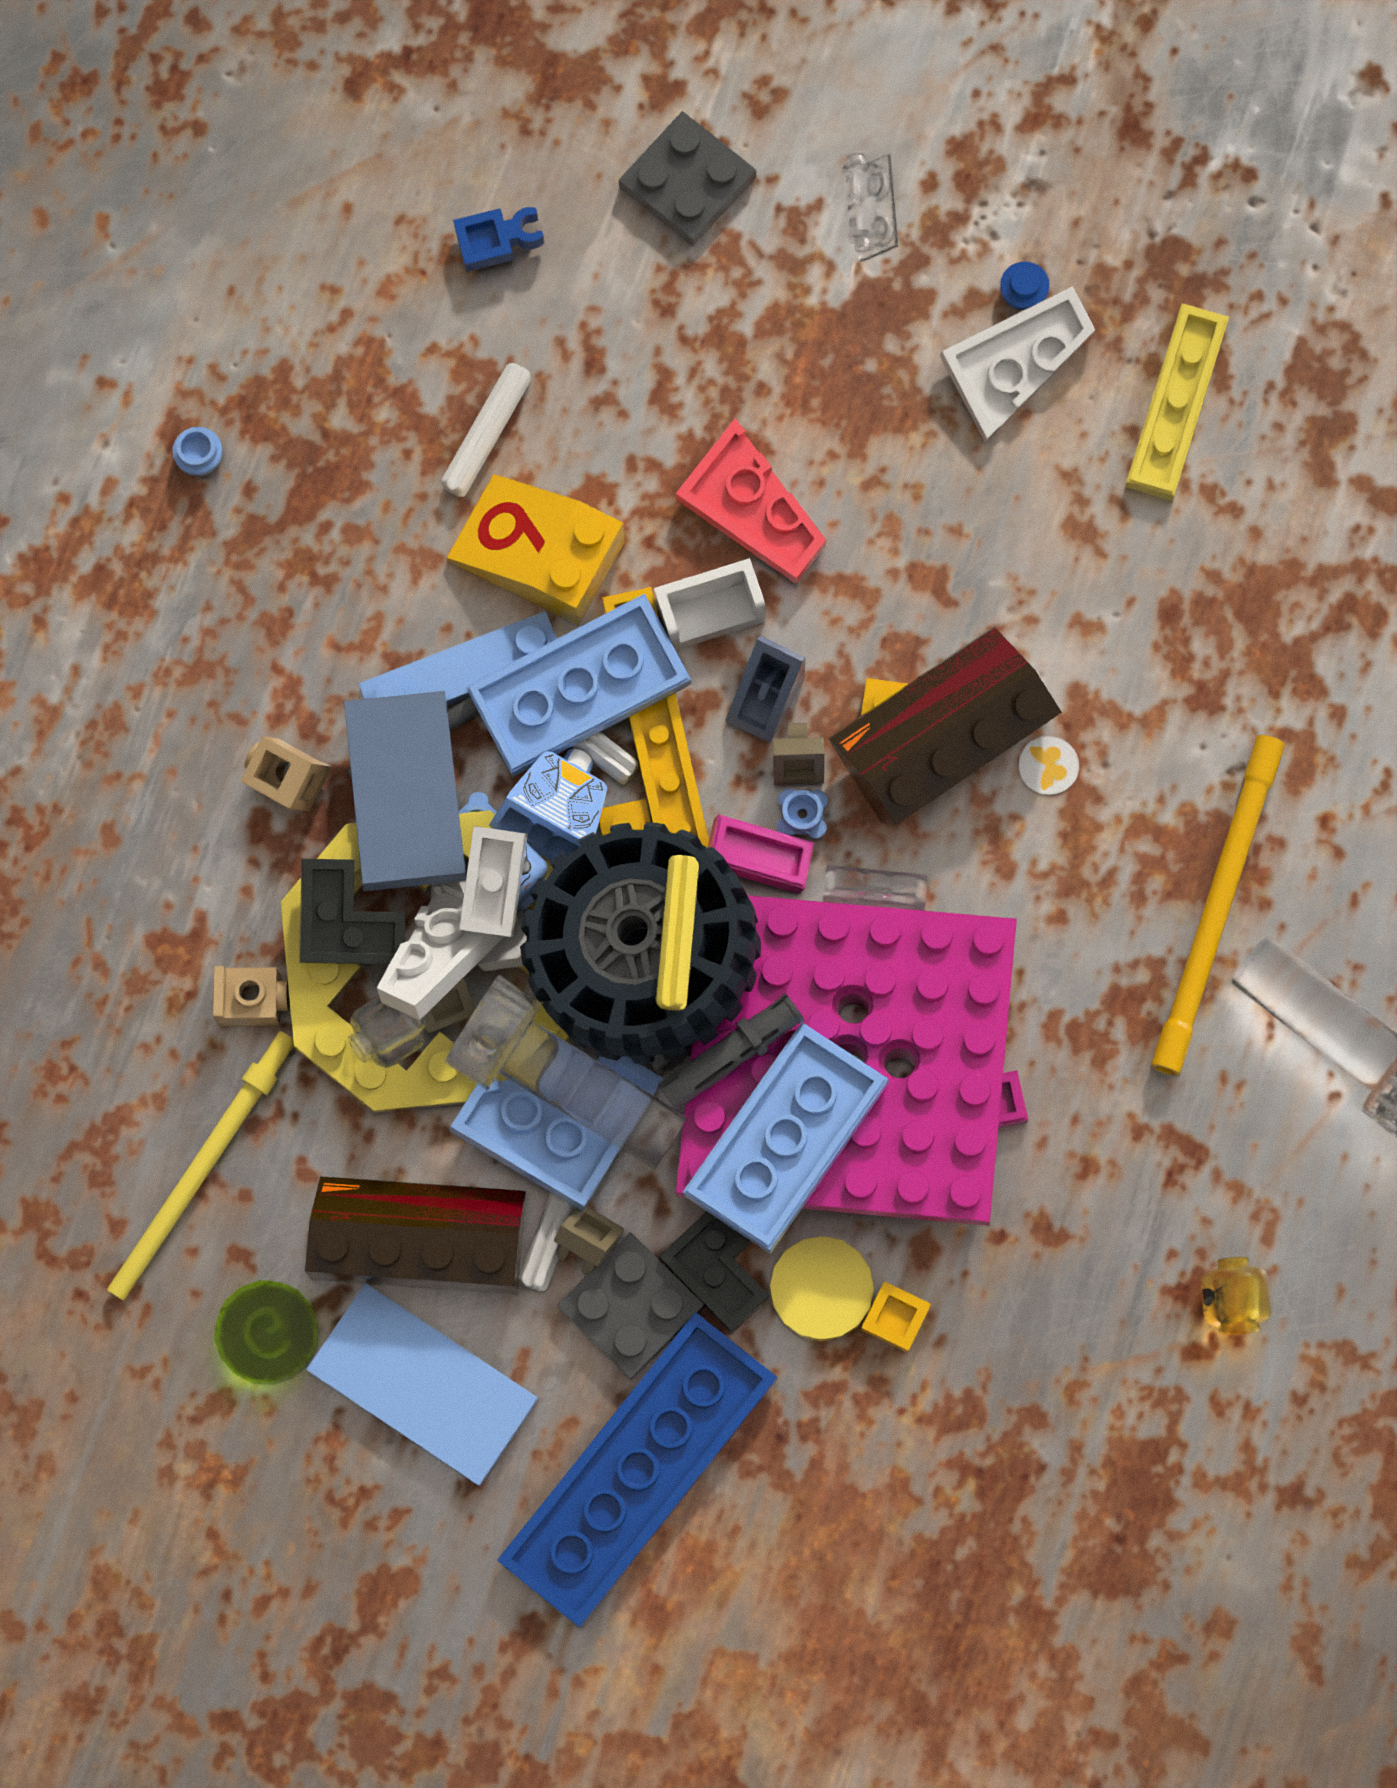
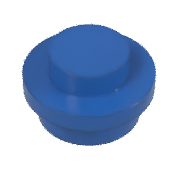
M1018 262L1009 266L1003 273L1000 282V292L1008 305L1018 310H1026L1046 300L1050 286L1049 278L1046 272L1037 264Z

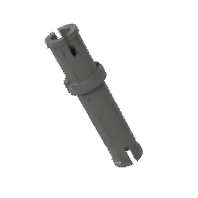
M784 993L780 998L771 1003L770 1006L749 1020L744 1017L736 1023L738 1028L729 1033L728 1036L657 1085L678 1112L683 1106L692 1101L693 1098L709 1089L746 1060H749L756 1054L760 1057L769 1051L768 1045L788 1030L803 1022L804 1018L791 999Z

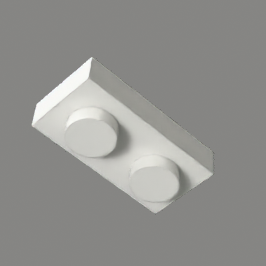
M473 826L459 930L513 937L527 833Z

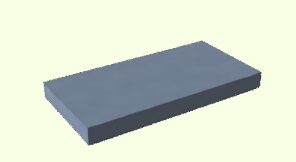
M445 691L344 701L363 892L466 881Z

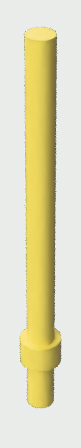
M279 1031L258 1064L251 1063L241 1078L245 1082L106 1289L121 1300H125L262 1094L267 1096L277 1082L278 1078L274 1075L294 1047L293 1038Z

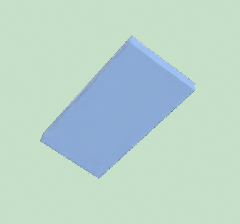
M644 593L465 687L512 777H515L530 769L543 752L551 751L557 755L691 685L692 681Z
M802 1022L683 1191V1195L771 1254L889 1084V1079Z
M367 1283L363 1285L306 1369L319 1380L479 1487H481L539 1400L538 1397Z

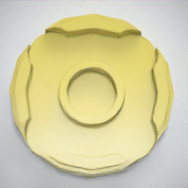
M827 1236L802 1239L785 1250L774 1266L770 1283L773 1308L783 1325L801 1338L819 1342L840 1338L858 1328L870 1310L874 1292L871 1269L861 1253L845 1241Z

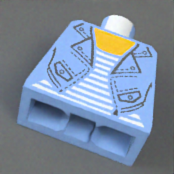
M570 749L563 758L551 751L543 752L508 793L489 826L499 830L527 833V843L539 855L550 861H553L562 851L568 856L581 846L578 842L580 838L592 832L596 834L607 786L602 780L590 774L593 761L584 751Z

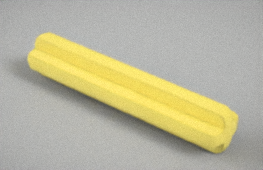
M686 855L672 856L668 863L656 1002L660 1008L674 1011L683 1010L687 1005L699 869L696 859Z

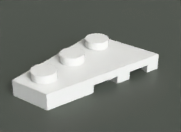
M1072 286L941 352L939 356L984 442L1094 333L1095 328Z
M460 882L433 884L432 887L435 894L428 906H421L414 919L416 928L409 941L400 944L377 986L381 1003L419 1021L505 937L459 930L465 885ZM516 914L515 926L520 922L518 914Z

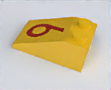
M493 474L450 550L447 561L579 626L625 543L624 524L578 500Z

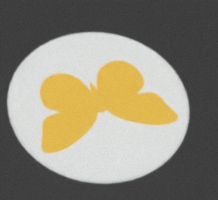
M1044 736L1034 739L1023 749L1019 758V772L1025 784L1032 790L1046 795L1058 794L1068 789L1076 780L1079 772V760L1075 750L1069 743L1058 737Z

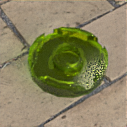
M258 1280L239 1287L224 1301L216 1321L214 1341L220 1359L236 1376L253 1384L276 1385L293 1379L309 1365L318 1347L319 1323L313 1306L297 1289L281 1282Z

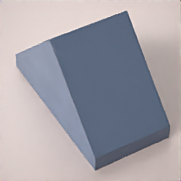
M760 635L755 643L725 721L770 743L805 679L806 657Z

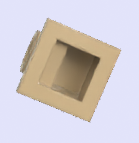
M262 736L260 742L256 743L246 756L244 764L246 771L241 782L289 809L310 811L332 766L314 759L278 738ZM291 764L285 777H283L285 766Z
M214 966L213 1018L219 1027L281 1026V1011H289L290 998L288 980H281L277 967L225 968L224 966ZM246 986H258L260 991L256 999L247 1001L242 998L243 989Z

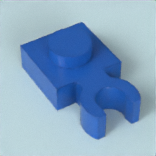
M501 208L453 220L466 272L514 260L512 246L519 245L525 249H536L545 244L542 231L526 233L522 230L524 225L538 221L536 208H522L514 214L512 219L506 221L503 219Z

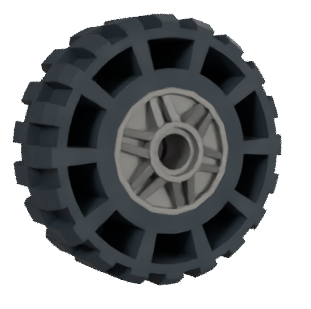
M646 822L643 830H633L630 823L612 825L610 827V834L597 837L592 832L580 838L578 842L581 846L568 856L562 851L550 863L554 870L547 880L543 878L537 880L530 893L535 900L533 910L528 909L524 911L521 923V930L527 936L526 942L520 946L522 964L529 972V986L545 1011L573 1041L583 1048L591 1047L600 1056L618 1061L622 1056L630 1057L635 1064L653 1063L656 1055L665 1053L670 1060L687 1055L688 1050L686 1046L698 1040H701L704 1046L719 1035L715 1028L725 1018L733 1022L742 1010L743 1006L739 999L744 991H752L757 978V973L753 968L754 961L761 957V938L756 931L757 915L736 873L729 867L725 858L713 847L707 848L702 845L698 836L683 829L677 831L676 834L671 833L665 824ZM686 855L696 859L699 869L687 1005L683 1010L674 1011L660 1008L656 1002L668 863L672 856Z

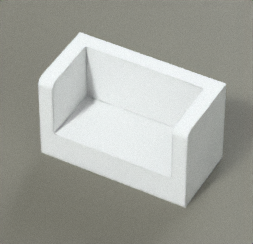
M750 558L654 588L655 606L661 625L675 650L765 622L766 605Z

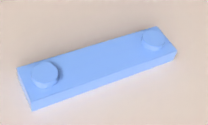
M544 611L358 684L364 699L445 691L448 707L470 697L465 686L557 638L547 613Z

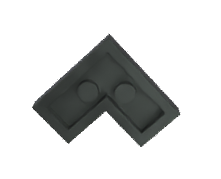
M303 858L301 860L299 963L389 965L400 944L405 942V912L354 911L355 860Z
M707 1211L659 1256L660 1260L731 1334L769 1299V1294L735 1260L752 1241Z

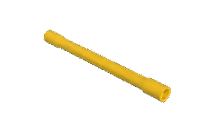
M1257 735L1243 776L1244 784L1169 1018L1163 1025L1150 1065L1151 1068L1161 1073L1180 1076L1193 1036V1024L1268 790L1273 785L1285 748V743L1277 738L1267 735Z

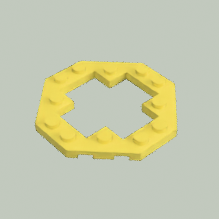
M491 810L459 813L463 854L467 861H469L473 826L492 828L489 824L495 814ZM349 823L341 829L317 859L355 860V897L363 887L357 825L356 823ZM541 856L547 863V872L544 877L547 880L554 869L550 865L552 861ZM301 878L281 900L294 1048L373 1113L416 1107L427 1108L465 1104L479 1083L496 1079L504 1081L526 1076L528 1072L543 1069L569 1038L566 1032L548 1015L538 999L534 997L480 1064L439 1031L406 1071L370 1040L364 1043L363 1039L365 1036L329 1008L331 1003L360 970V966L358 964L299 963ZM420 885L419 887L426 891L430 885ZM535 901L526 909L533 910ZM519 966L521 970L529 975L528 970L524 966Z

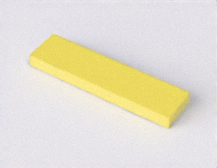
M1181 304L1125 488L1173 501L1229 317Z

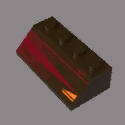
M992 627L833 734L828 740L881 823L896 826L1062 712L1036 670L996 627Z
M320 1176L309 1221L305 1272L311 1280L367 1283L372 1285L518 1295L526 1191Z

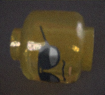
M1230 1257L1217 1260L1218 1269L1207 1272L1201 1278L1203 1312L1206 1322L1209 1325L1218 1327L1220 1335H1241L1259 1332L1260 1324L1269 1320L1272 1313L1267 1273L1261 1268L1249 1267L1248 1257Z

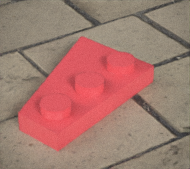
M734 418L676 492V500L795 584L798 583L826 546L824 536L792 493H788L773 473L772 466L763 454L756 450L736 418Z

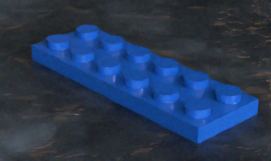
M695 1312L497 1561L577 1627L581 1628L774 1385L778 1377Z

